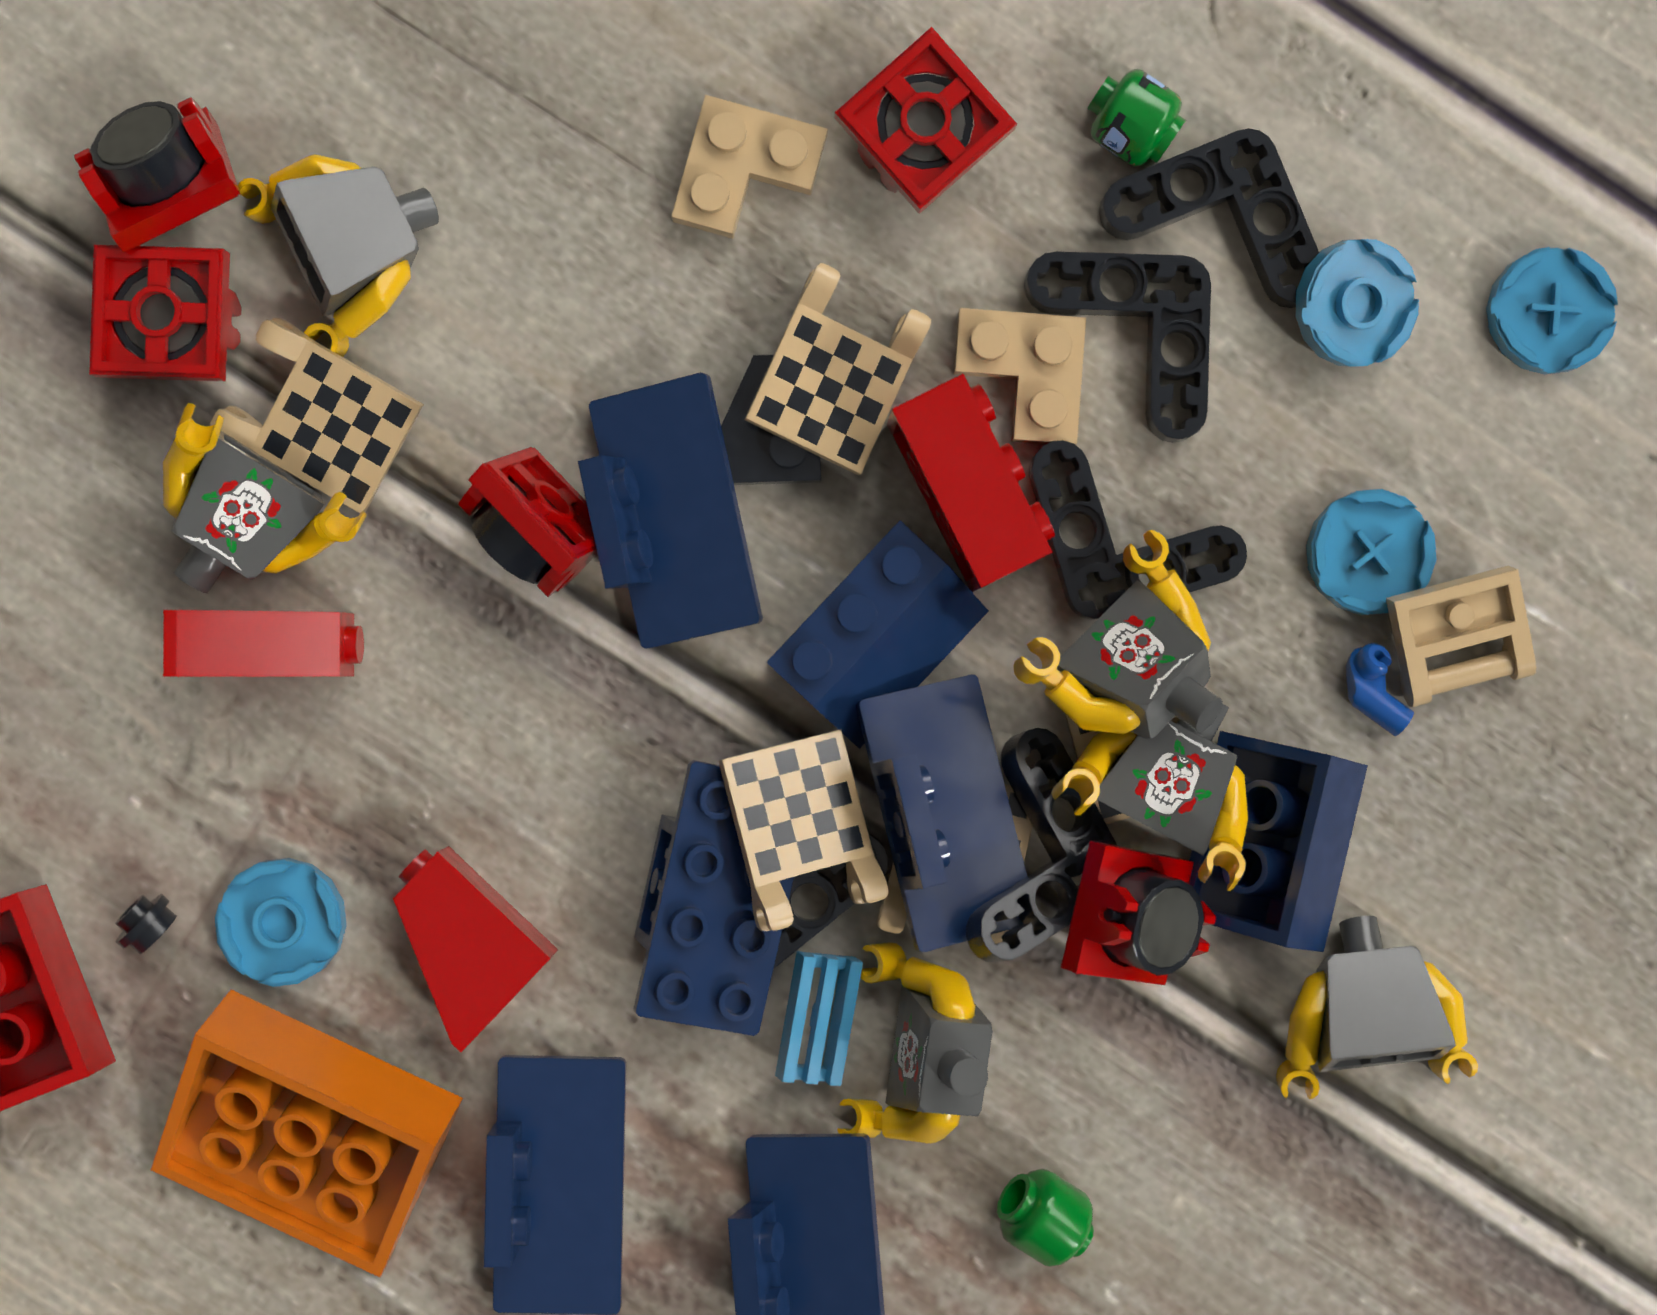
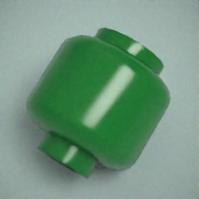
M1042 1168L1030 1171L1027 1174H1018L1009 1181L999 1197L997 1215L1000 1218V1230L1006 1242L1048 1267L1062 1265L1072 1257L1080 1256L1090 1245L1094 1233L1092 1225L1093 1207L1086 1193L1055 1173Z

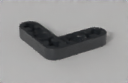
M1250 128L1237 130L1123 177L1110 186L1100 203L1099 216L1105 230L1115 238L1131 240L1227 201L1265 293L1271 301L1282 307H1296L1297 288L1293 284L1283 287L1280 282L1279 276L1287 270V264L1282 252H1279L1270 259L1266 250L1276 249L1293 237L1297 246L1289 249L1286 255L1294 270L1305 269L1319 254L1278 151L1270 137L1260 130ZM1239 146L1242 147L1246 154L1256 152L1260 158V161L1252 169L1258 187L1266 180H1270L1273 186L1261 189L1248 200L1244 199L1242 193L1247 192L1253 185L1249 172L1245 167L1234 169L1231 164L1233 158L1238 154ZM1188 168L1199 173L1204 182L1203 195L1194 201H1185L1178 198L1172 191L1170 184L1171 175L1175 171ZM1149 181H1156L1159 201L1145 206L1137 216L1138 223L1132 224L1131 219L1127 215L1116 216L1114 210L1121 202V194H1126L1131 202L1139 201L1150 196L1154 190ZM1160 202L1168 211L1167 213L1162 214L1160 212ZM1269 202L1276 204L1283 210L1286 217V225L1282 233L1270 236L1263 234L1257 229L1253 220L1254 209L1257 205Z
M1055 251L1045 253L1037 258L1026 274L1024 289L1030 304L1040 312L1067 315L1148 317L1145 407L1147 425L1156 437L1171 443L1185 441L1199 432L1206 421L1208 412L1211 281L1209 272L1204 264L1189 256ZM1054 267L1059 268V277L1061 279L1080 280L1083 275L1082 267H1090L1091 272L1086 286L1089 301H1081L1079 299L1083 287H1065L1060 292L1058 299L1049 298L1048 288L1038 286L1037 279L1045 278L1049 268ZM1119 268L1129 273L1134 283L1133 295L1126 301L1121 302L1111 301L1106 298L1100 290L1099 284L1103 272L1108 269ZM1145 269H1153L1154 271L1150 283H1167L1175 276L1176 271L1184 272V281L1189 284H1195L1196 291L1190 292L1184 298L1183 303L1176 302L1174 291L1155 289L1150 295L1152 303H1144L1143 298L1148 284ZM1171 333H1181L1191 339L1194 344L1195 355L1189 365L1176 367L1165 361L1161 352V344L1165 336ZM1193 376L1194 386L1185 384L1180 388L1181 407L1191 409L1192 418L1183 421L1180 424L1179 430L1172 429L1171 418L1161 417L1160 408L1166 407L1172 402L1173 383L1160 386V377L1180 380Z
M1064 440L1052 441L1042 446L1031 459L1029 466L1030 483L1036 502L1038 501L1045 510L1055 532V537L1049 539L1048 542L1053 552V559L1069 607L1079 617L1089 620L1099 619L1126 590L1122 589L1103 596L1104 607L1096 609L1092 600L1081 601L1079 589L1087 586L1088 580L1086 575L1094 573L1098 582L1122 577L1115 565L1123 562V553L1116 555L1091 469L1084 452L1074 443ZM1058 453L1061 462L1072 461L1075 466V471L1066 477L1070 496L1081 489L1084 492L1086 502H1070L1053 512L1049 499L1058 500L1062 497L1056 479L1045 480L1042 470L1051 463L1050 454ZM1080 513L1091 520L1094 526V536L1087 547L1074 549L1062 541L1059 527L1066 515ZM1222 525L1210 526L1166 540L1169 549L1166 560L1170 563L1172 569L1177 572L1189 593L1229 581L1242 571L1247 560V548L1241 535L1232 528ZM1214 537L1215 543L1218 546H1229L1231 557L1222 561L1224 571L1218 573L1214 564L1198 566L1189 569L1195 578V582L1186 583V564L1176 549L1177 545H1185V557L1208 550V538ZM1148 545L1136 549L1139 557L1143 560L1147 556L1153 555L1152 549ZM1125 566L1126 583L1130 588L1137 580L1140 581L1139 574L1131 572Z
M1043 728L1030 729L1012 736L1002 749L1001 765L1007 780L1051 861L984 903L970 915L966 925V938L973 953L985 962L998 963L1021 957L1071 924L1080 884L1076 885L1071 878L1083 873L1089 842L1094 841L1118 846L1095 803L1081 815H1075V823L1069 832L1060 829L1054 822L1052 806L1055 799L1051 794L1052 789L1041 793L1039 786L1048 784L1049 780L1055 779L1058 783L1072 770L1074 764L1056 734ZM1037 749L1041 760L1035 764L1036 767L1030 769L1025 758L1031 754V750ZM1067 787L1058 797L1068 801L1073 807L1074 812L1081 805L1079 793L1072 788ZM1042 883L1053 887L1059 898V908L1057 914L1052 919L1042 915L1035 902L1036 891ZM1018 916L1024 924L1014 926L1002 935L1003 942L995 943L990 933L997 928L996 922Z

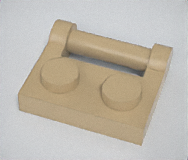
M1504 566L1386 598L1401 670L1399 674L1400 687L1409 707L1431 703L1432 696L1508 675L1513 680H1517L1536 673V660L1518 569ZM1503 638L1504 644L1500 652L1427 670L1425 658Z

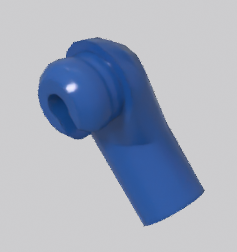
M1369 643L1363 647L1356 648L1348 657L1345 666L1348 699L1354 708L1393 736H1397L1408 726L1413 718L1414 711L1386 692V673L1388 666L1392 664L1391 655L1384 646Z

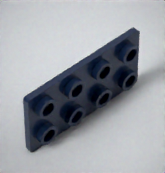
M700 372L591 401L589 411L599 456L578 461L605 589L628 588L641 646L645 649L761 623L763 615L710 376Z
M974 674L863 699L856 704L914 948L918 952H928L967 941L966 925L970 915L978 907L1027 877L979 679ZM1018 916L996 922L997 928L990 934L1010 930L1014 926L1024 923Z
M693 760L689 762L677 816L661 814L634 938L646 949L634 1003V1012L639 1017L755 1036L760 1031L782 929L777 931H761L756 926L752 908L751 886L720 765ZM794 877L780 880L788 901Z
M504 1055L498 1061L497 1121L487 1134L484 1236V1267H494L493 1309L497 1313L616 1315L620 1312L622 1305L627 1066L626 1060L623 1057Z
M865 1133L754 1134L749 1137L745 1144L750 1201L728 1218L735 1315H885L870 1137Z

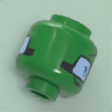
M1132 69L1127 72L1120 82L1108 76L1087 107L1089 111L1097 115L1091 126V137L1097 144L1130 166H1140L1148 159L1157 164L1186 121L1178 115L1182 106L1181 98L1177 93L1140 69Z

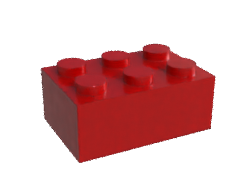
M963 373L892 408L887 427L967 587L974 592L1053 553L1047 540L1055 537V532L1041 504L1037 501L1029 505L1019 486V481L1026 478V475L1010 443L999 446L990 428V422L996 419V414L986 392L980 384L970 388Z
M47 884L23 890L0 899V1111H3L89 1077L116 1062Z

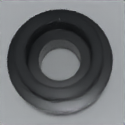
M163 894L157 896L153 901H149L144 895L140 896L116 921L115 924L123 930L116 943L123 949L130 945L139 954L145 952L163 935L177 917L176 914L166 907L169 900Z

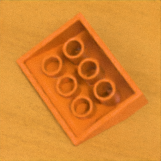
M231 989L194 1035L151 1171L380 1278L443 1147L463 1098Z

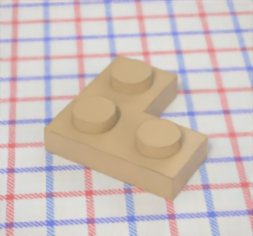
M705 94L672 212L673 222L734 239L750 179L811 195L827 139L828 129Z
M969 308L959 309L954 375L964 373V376L1016 379L1011 442L1048 444L1052 441L1064 440L1075 445L1077 444L1086 317Z

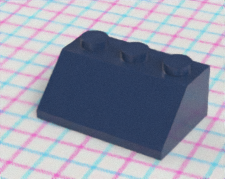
M899 520L766 663L860 749L865 742L856 709L857 702L875 696L918 687L989 610L956 573Z
M1220 731L1217 745L1237 755L1235 765L1245 775L1248 822L1241 851L1246 862L1245 871L1231 891H1227V885L1230 882L1229 874L1220 866H1213L1211 875L1206 883L1200 881L1198 870L1210 851L1208 846L1204 856L1193 850L1191 851L1189 861L1194 862L1189 884L1193 886L1201 901H1204L1215 914L1216 920L1212 926L1286 948L1324 952L1368 765L1328 754Z

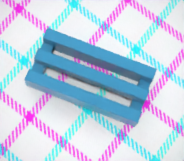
M796 952L775 1076L780 1081L794 1083L795 1080H802L806 1084L818 1085V1081H823L830 1086L842 1085L863 962L853 956ZM814 968H821L816 1001L812 1006L809 1024L811 1030L805 1064H798ZM838 970H839V976H838V982H837V987H836L835 999H834V1004H833V1010H832L831 1022H830L829 1033H828V1039H827V1044H826L825 1056H824V1061H823V1066H822L821 1064H822L823 1052H824L825 1041H826V1035H827V1030H828L829 1018H830V1013H831L832 1001H833V996H834L835 984H836V979H837V973H838Z

